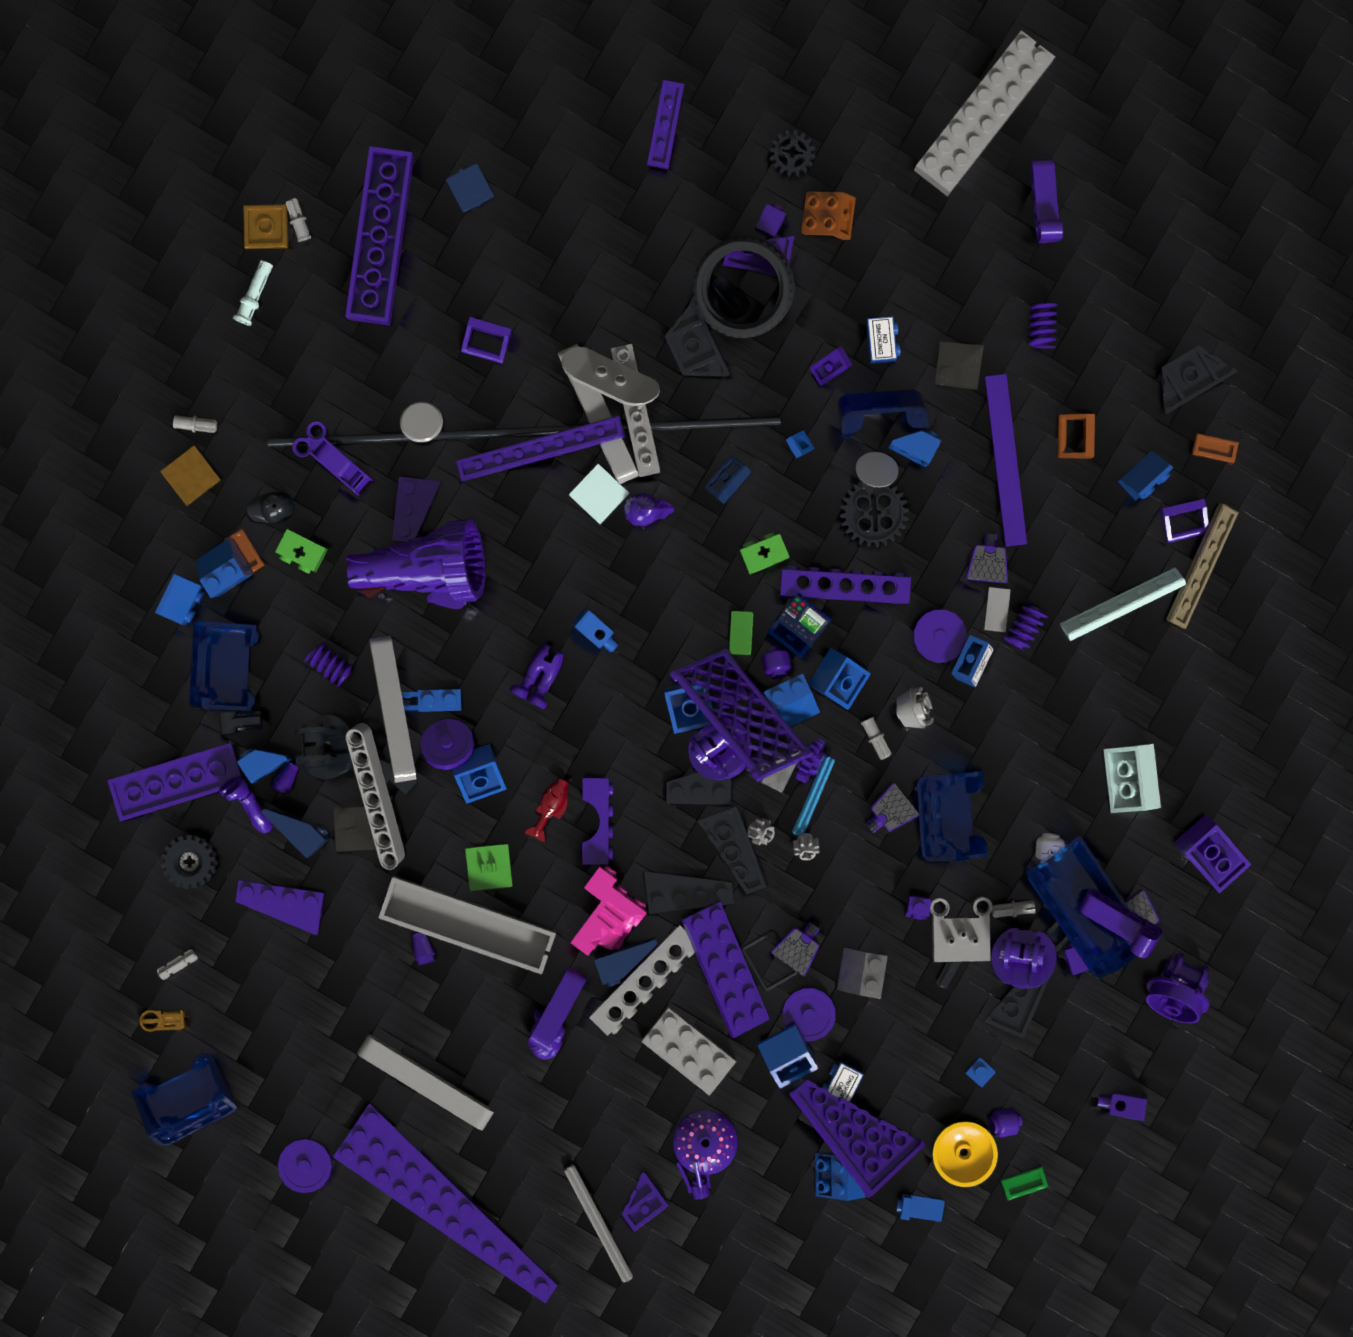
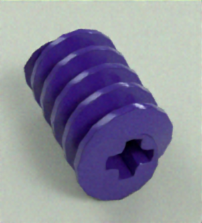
M1038 303L1030 307V311L1035 313L1030 315L1029 318L1035 321L1029 325L1031 329L1035 330L1029 333L1030 337L1035 338L1029 341L1030 346L1047 349L1056 348V346L1050 344V342L1056 340L1055 337L1050 336L1051 333L1057 331V329L1050 327L1052 324L1057 323L1056 320L1051 319V316L1057 314V312L1051 310L1052 307L1057 306L1056 303Z
M1027 603L1029 607L1023 606L1021 608L1025 615H1017L1021 622L1014 621L1012 623L1016 629L1010 628L1008 630L1012 637H1004L1007 642L1023 650V647H1031L1027 640H1035L1031 633H1039V630L1035 627L1036 625L1043 626L1040 617L1048 618L1042 610Z
M323 642L310 652L304 662L311 659L310 666L318 665V673L325 670L323 674L325 678L332 675L330 682L334 683L338 680L337 688H339L351 674L352 664L344 666V658L337 661L339 654L336 653L331 656L332 648L324 651L325 643Z

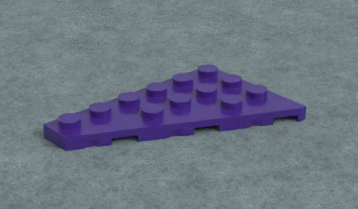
M809 1080L803 1081L789 1095L867 1198L873 1196L926 1145L924 1141H918L909 1136V1133L898 1130L896 1126L871 1116L864 1109H859L849 1101L828 1093V1090L819 1088L815 1083Z

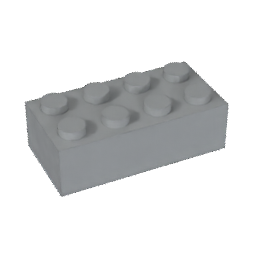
M670 1006L666 1008L642 1039L646 1046L709 1096L736 1063V1059Z

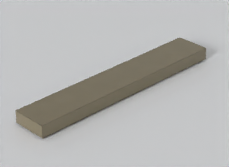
M1218 504L1186 574V585L1180 588L1166 618L1167 621L1186 629L1239 512L1225 504Z

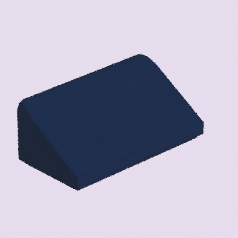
M731 455L704 488L724 504L750 475L751 471L746 465Z

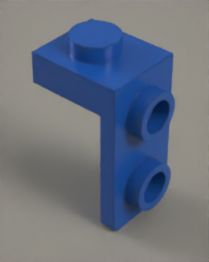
M902 1193L901 1200L898 1199L896 1212H899L900 1218L905 1220L913 1217L940 1222L942 1221L945 1202L942 1199Z

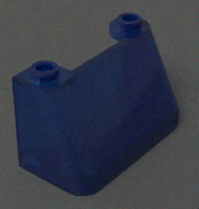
M917 390L843 395L837 403L840 438H850L851 433L858 432L863 426V415L902 412V422L908 423L913 427L914 433L925 432L929 428L927 410L922 395Z
M217 622L195 623L192 639L189 703L192 708L252 710L255 696L251 693V690L247 689L249 648L254 645V642L258 641L256 625Z
M983 771L924 775L919 778L917 790L921 851L924 859L927 861H961L988 857L986 840L981 836H973L970 794L977 793L982 789Z
M209 1053L196 1056L192 1062L193 1068L157 1087L153 1084L143 1083L137 1089L131 1091L146 1133L157 1144L161 1146L170 1145L236 1110L237 1107L213 1057Z

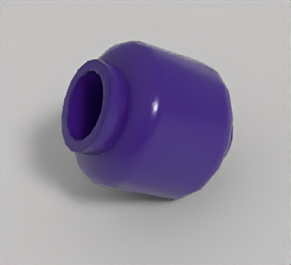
M779 646L768 648V652L764 653L761 658L764 673L770 676L771 679L786 677L787 673L791 670L789 653L784 649H780Z
M1011 1107L993 1111L988 1121L991 1132L999 1138L1016 1135L1019 1132L1020 1126H1022L1021 1115L1016 1113Z

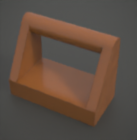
M1095 414L1058 415V458L1092 459L1094 457ZM1067 420H1083V453H1066Z

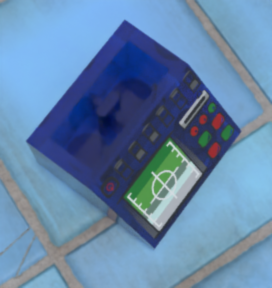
M798 593L772 625L768 633L801 659L832 619Z

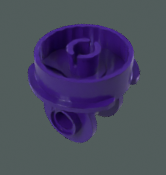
M726 717L719 718L724 725H732L731 719ZM735 721V726L737 728L746 730L742 724H740L738 721ZM713 725L703 727L699 733H694L690 738L689 758L695 770L702 776L711 780H724L738 775L745 769L746 765ZM736 732L733 733V737L737 742H745L744 735ZM726 748L725 753L719 755V752ZM747 748L746 753L751 756V749Z
M1011 928L1005 931L995 942L991 960L996 975L1003 983L1017 988L1028 989L1041 986L1051 977L1056 966L1057 957L1054 944L1045 933Z
M1178 952L1174 958L1170 957L1162 972V975L1165 977H1155L1148 981L1147 989L1149 993L1146 1002L1154 1011L1166 1018L1181 1023H1196L1199 1021L1201 1014L1205 1013L1210 1006L1208 999L1202 994L1210 980L1208 975L1209 967L1203 965L1199 970L1190 967L1183 962L1184 954Z

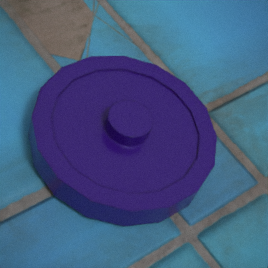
M933 610L924 614L918 620L913 631L914 644L917 651L925 659L935 663L948 662L955 659L962 652L967 642V630L963 621L955 613L947 610Z
M445 719L437 721L430 725L423 733L420 741L421 752L427 763L437 769L448 770L457 768L464 764L472 755L474 749L472 732L467 725L459 720Z
M814 987L801 988L794 991L786 999L782 1009L783 1022L786 1028L795 1024L805 1041H816L825 1037L832 1029L835 1022V1007L831 998L822 990Z
M308 1138L296 1140L286 1146L280 1155L278 1163L279 1175L284 1184L293 1191L301 1193L314 1192L322 1187L329 1179L333 1166L331 1155L327 1148L320 1142Z

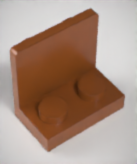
M807 192L801 233L804 235H833L842 240H850L856 198L844 192Z

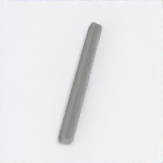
M574 1165L567 1167L564 1172L622 1282L631 1280L633 1275Z

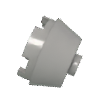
M911 687L897 697L896 713L905 727L925 728L926 725L933 723L934 718H929L930 709H933L928 693H922L923 687Z

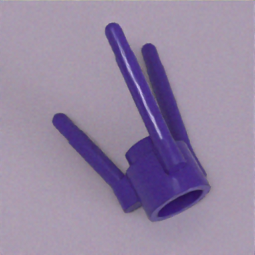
M693 1161L696 1179L692 1180V1184L681 1163L677 1162L676 1165L687 1186L688 1193H692L693 1199H703L710 1196V1175H705V1180L701 1178L698 1161Z

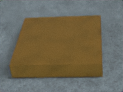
M286 204L244 205L245 249L288 248Z
M196 446L191 447L160 471L186 506L221 480Z

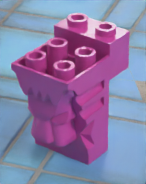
M600 865L584 887L601 900L571 941V944L586 955H589L597 945L608 950H619L633 925L636 927L647 913L644 902L637 897L634 900L628 896L629 891L621 885L614 886L618 879L615 876L617 872L608 865L605 867Z

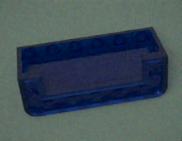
M1080 835L1067 842L1027 871L1028 880L1094 976L1102 978L1117 972L1137 957L1130 950L1131 942L1079 911V906L1089 889L1096 890L1129 909L1124 898L1116 890L1111 879L1106 875L1099 861L1091 853L1087 843Z

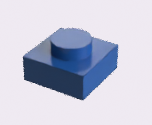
M804 430L786 439L796 458L815 449Z
M978 1057L965 1073L982 1088L996 1071L982 1058Z

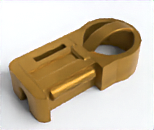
M150 1009L142 1013L140 1025L144 1030L150 1032L155 1030H180L185 1027V1011L183 1009L180 1012ZM151 1012L156 1014L158 1018L144 1019V1016ZM158 1023L154 1028L147 1027L145 1024Z

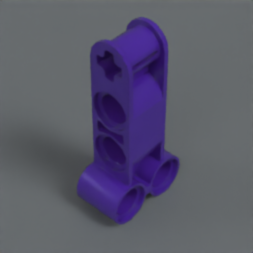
M313 421L307 427L308 438L299 437L294 441L293 452L299 457L312 455L359 496L362 488L369 480L372 481L373 479L324 437L327 431L324 423ZM313 425L322 427L323 433L321 436L315 437L311 434V427ZM299 441L307 442L309 446L307 452L301 453L297 450L296 446ZM362 476H364V477L361 479V481L354 487V485L356 484V482H357Z

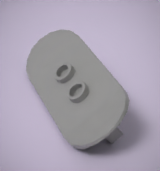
M571 348L563 355L562 367L571 379L620 403L638 406L637 409L640 410L645 404L652 402L659 395V384L654 379L588 348Z

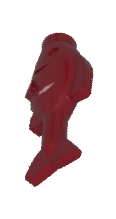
M558 777L544 791L541 804L536 809L537 812L541 813V816L535 826L525 830V834L536 837L542 842L545 841L543 828L548 818L554 815L560 819L567 808L568 781Z

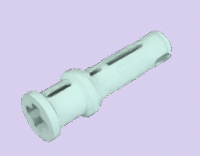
M260 260L245 297L241 298L240 308L237 315L233 316V319L251 326V318L255 309L259 307L258 300L273 265Z

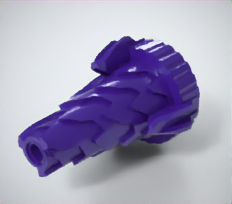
M471 519L449 521L446 525L433 531L426 537L412 538L408 542L396 544L388 548L370 549L369 553L347 555L346 557L350 588L364 589L386 586V590L431 592L427 597L428 602L448 608L462 609L467 602L479 599L483 594L485 586V557L482 540L477 525Z

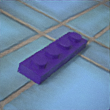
M663 80L648 157V166L669 168L684 84Z

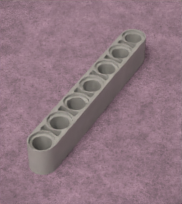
M578 344L558 352L561 362L564 353L571 348L579 347ZM569 377L590 423L612 418L601 393ZM622 438L600 444L619 485L639 476Z
M391 635L369 639L394 782L415 780L416 773Z
M359 723L347 732L346 741L379 861L385 869L391 870L404 859L405 851L372 731L367 724ZM356 732L361 734L362 739L357 737ZM361 752L366 754L367 759L362 756ZM367 773L372 775L373 780L368 777ZM373 793L378 796L379 800L374 798ZM378 813L384 817V820L379 817ZM384 834L388 835L390 840L386 839ZM389 854H392L395 857V860H393Z
M367 1035L357 1051V1054L477 1129L484 1130L494 1113L491 1108L372 1035Z

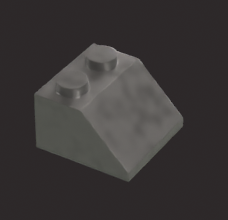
M771 746V747L766 748V749H769V750H772V751H773L774 746ZM777 746L779 753L788 755L786 748ZM791 750L792 757L799 754V752ZM758 752L754 753L752 757L758 758ZM765 753L761 755L763 760L772 762L773 758L771 755ZM776 757L777 764L784 761V759ZM797 763L759 782L783 792ZM765 765L759 766L761 771L769 768ZM746 766L744 774L753 778L752 772Z
M844 947L837 990L881 999L888 956L882 953Z

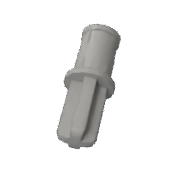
M293 198L286 201L291 218L290 224L294 226L298 242L310 239L311 236L305 222L306 217L303 216L298 199Z
M175 415L173 428L192 430L193 433L196 431L214 433L217 430V421L198 418L195 415L194 417Z
M874 717L862 722L861 724L870 739L869 743H872L879 758L885 759L889 757L891 752L883 738L884 733L881 734Z
M1012 900L1011 903L993 905L991 912L995 918L1034 914L1035 909L1033 907H1035L1034 900L1022 902Z

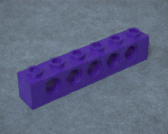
M786 566V570H781L780 596L899 604L910 603L911 577H906V573H893V576H885V572L872 571V575H863L862 570H850V574L842 573V569H829V572H820L821 568L808 567V571H799L798 566ZM805 576L808 579L809 583L806 588H800L797 585L798 577ZM825 577L830 581L828 589H821L818 586L820 578ZM842 579H848L851 582V588L848 591L840 588L839 583ZM869 580L872 583L873 587L870 592L862 590V581ZM889 581L894 585L892 593L883 591L882 585L884 582Z

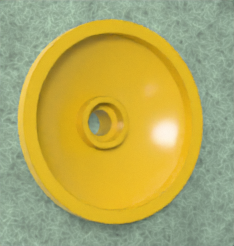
M957 1122L949 1125L938 1135L933 1146V1161L938 1173L947 1182L956 1186L971 1187L982 1183L992 1174L997 1163L998 1152L993 1137L984 1127L973 1122ZM963 1148L968 1151L965 1156L960 1155V1150Z

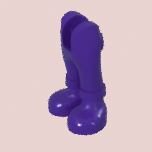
M546 643L532 659L527 673L522 679L523 682L520 685H512L509 690L526 700L531 687L534 686L537 677L543 671L535 691L528 700V702L541 709H545L547 706L544 693L548 692L549 686L556 678L564 657V653L558 650L552 659V663L545 661L544 659L548 656L551 648Z
M240 776L233 777L219 788V792L227 800L238 799L241 802L252 825L258 831L267 833L272 829L273 824L261 812L262 809L256 801L255 795L249 790L244 779Z

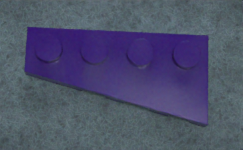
M239 880L235 902L318 935L324 892Z

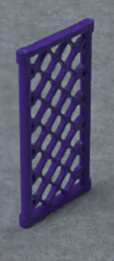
M727 648L670 673L672 679L680 684L752 772V776L757 782L813 755V751L808 746L806 747L733 659L732 654ZM723 659L725 663L720 664L716 663L715 661ZM703 666H708V671L699 669ZM711 667L721 669L722 676L712 673ZM726 671H733L738 677L737 680L727 678L725 675ZM690 672L693 673L692 678L683 676ZM696 673L706 676L707 682L697 680ZM710 678L720 680L721 687L711 684ZM724 683L733 684L735 691L726 689ZM696 684L706 689L705 694L697 693L693 686ZM739 687H746L751 693L750 696L739 693ZM709 689L718 691L720 698L709 695ZM723 693L733 696L734 703L724 700ZM740 698L748 701V707L739 705L737 699ZM707 700L718 703V710L710 709L706 704ZM752 702L760 703L764 708L763 712L753 709L751 707ZM722 705L731 707L733 714L722 711ZM736 709L746 712L747 719L737 716ZM751 714L760 716L761 723L752 721L750 718ZM723 716L731 719L732 725H724L719 718ZM765 718L773 719L777 724L776 728L766 725ZM735 721L744 723L746 730L737 728ZM749 726L758 727L760 735L750 732ZM764 730L773 732L775 734L774 739L764 736ZM736 732L744 735L745 742H737L733 737V733ZM778 734L786 735L790 740L789 744L779 741ZM748 737L758 739L759 746L750 744ZM763 741L773 744V751L765 749L762 746ZM777 746L786 748L788 755L779 753ZM749 748L757 751L758 758L750 757L746 753V749ZM791 750L800 752L793 757L791 756ZM762 753L771 755L773 758L772 762L763 760L761 758ZM776 757L784 759V761L777 764ZM765 765L769 768L761 771L759 766Z

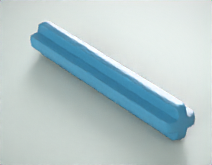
M825 756L792 830L793 834L798 836L804 834L835 762L833 758Z

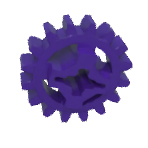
M815 737L812 744L808 746L813 751V755L797 762L796 767L799 768L797 780L806 783L812 774L818 773L826 756L822 752L825 746L824 740Z

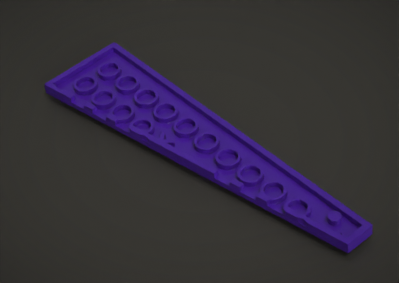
M371 1103L367 1106L333 1157L546 1303L558 1284L537 1263L532 1261L509 1236L501 1231L443 1172H440L415 1145L409 1142Z

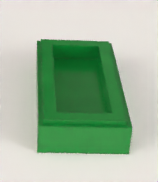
M1042 1166L1000 1179L1007 1200L1049 1187Z

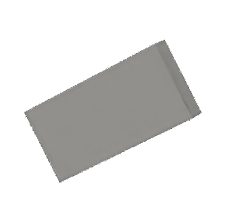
M988 587L984 630L1006 632L1010 589Z

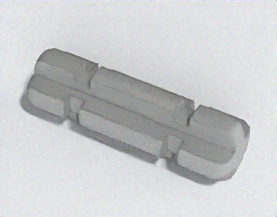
M189 949L184 952L185 955L182 956L181 954L168 962L166 967L163 965L158 968L157 972L160 978L165 980L171 976L170 973L174 974L186 967L188 962L192 963L197 960L198 957L195 951Z

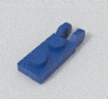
M461 689L401 692L403 698L418 697V705H403L404 710H418V712L462 711Z

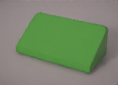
M731 611L729 647L731 654L751 655L753 612Z

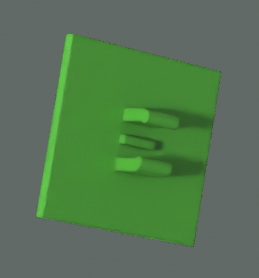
M508 844L465 849L470 891L513 887Z

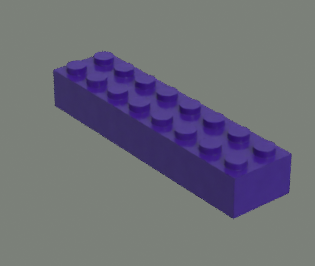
M369 146L345 316L348 320L391 326L414 163L412 152Z

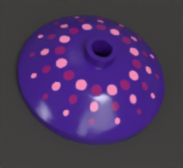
M698 1110L690 1113L681 1120L674 1133L673 1147L675 1155L679 1162L693 1173H695L694 1160L698 1161L700 1175H711L725 1169L731 1163L737 1151V1134L732 1123L724 1115L716 1111ZM703 1139L709 1140L710 1144L708 1147L701 1145Z

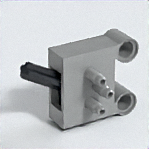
M979 896L972 901L971 908L977 914V917H944L949 912L948 902L941 897L932 899L930 908L932 914V957L934 962H946L936 980V984L945 989L948 987L962 961H990V913L993 906L989 899ZM939 901L943 902L944 910L941 913H936L933 909L934 904ZM980 901H986L987 909L984 912L977 911L976 906Z

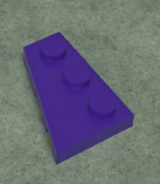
M795 236L765 240L777 247L789 262ZM735 251L724 257L723 266L778 277L771 263L760 254L752 251Z
M399 477L392 541L408 542L412 538H417L442 481Z

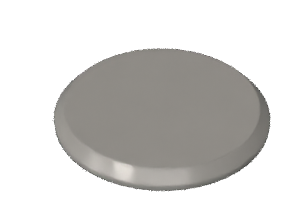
M416 402L409 405L403 411L400 418L402 432L407 438L415 442L432 440L439 434L443 425L441 412L436 406L428 402Z
M870 452L859 458L856 463V473L867 485L885 487L896 480L898 466L890 456L880 452Z

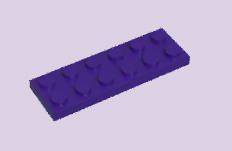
M228 743L107 781L119 820L124 821L218 792L219 788L229 779L240 776L242 779L243 777L237 763L233 744Z
M721 902L713 903L681 919L730 1037L735 1038L770 1020Z

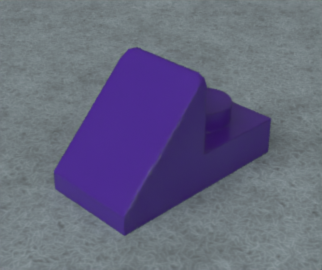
M840 347L811 366L810 370L819 385L822 386L847 371L852 366V363L843 348Z

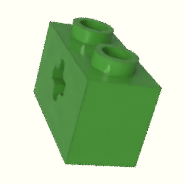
M287 529L275 552L280 554L279 559L289 564L291 561L299 564L298 568L309 574L311 570L317 572L328 549ZM304 547L303 552L306 553L305 556L297 558L296 550H301Z
M772 532L763 536V541L755 543L753 540L742 545L744 549H741L740 553L749 575L790 558L780 534L775 536V533ZM760 547L769 549L770 552L767 553V558H764L763 555H758L761 550Z

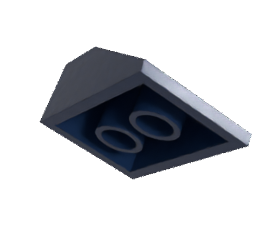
M270 807L261 811L306 858L311 857L330 839L327 836L328 830L322 824L318 825Z
M657 937L596 956L594 961L602 985L608 984V987L621 983V979L657 945Z

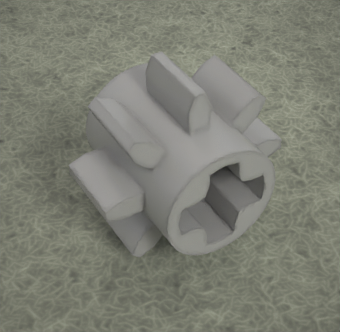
M756 818L749 825L748 837L753 838L752 843L767 845V842L773 839L775 831L774 827L770 826L771 821L764 818L762 820Z
M801 834L797 840L793 841L794 855H799L802 860H811L815 857V853H819L818 838L813 839L811 834Z

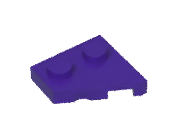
M645 1172L641 1174L622 1212V1216L634 1232L669 1206Z

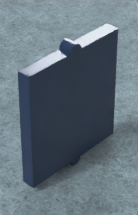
M477 163L465 170L460 169L459 173L446 179L463 213L476 206L480 207L482 203L494 197Z

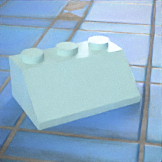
M1154 744L1104 749L1111 813L1161 808Z

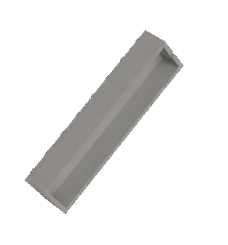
M1020 31L914 169L915 172L946 196L952 192L1055 58L1053 54L1041 45L1036 48V41L1023 31Z
M397 876L392 877L378 917L379 919L542 974L549 956L545 952H550L557 933L554 930Z

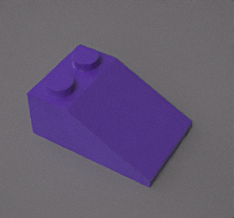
M1206 814L1174 842L1178 849L1218 893H1221L1251 866L1250 862L1219 826Z

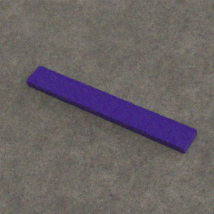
M1007 374L986 376L984 378L1005 547L1027 544Z
M615 416L456 460L461 481H467L621 439L625 435L620 416Z

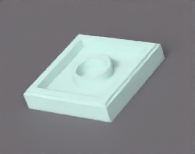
M597 464L569 496L601 524L629 495V492Z

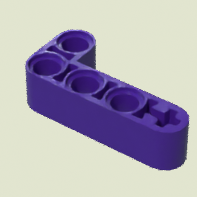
M1031 160L1037 243L1059 242L1063 237V226L1058 214L1054 160Z
M1093 889L1087 891L1079 906V911L1131 942V952L1141 958H1147L1163 933L1157 925Z
M568 967L528 1042L548 1052L585 984L587 976Z

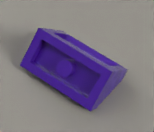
M470 317L461 352L503 364L512 330ZM473 329L504 338L501 353L497 354L468 345Z
M1205 499L1159 510L1167 543L1204 535L1209 526ZM1199 510L1202 522L1201 527L1171 533L1169 516Z

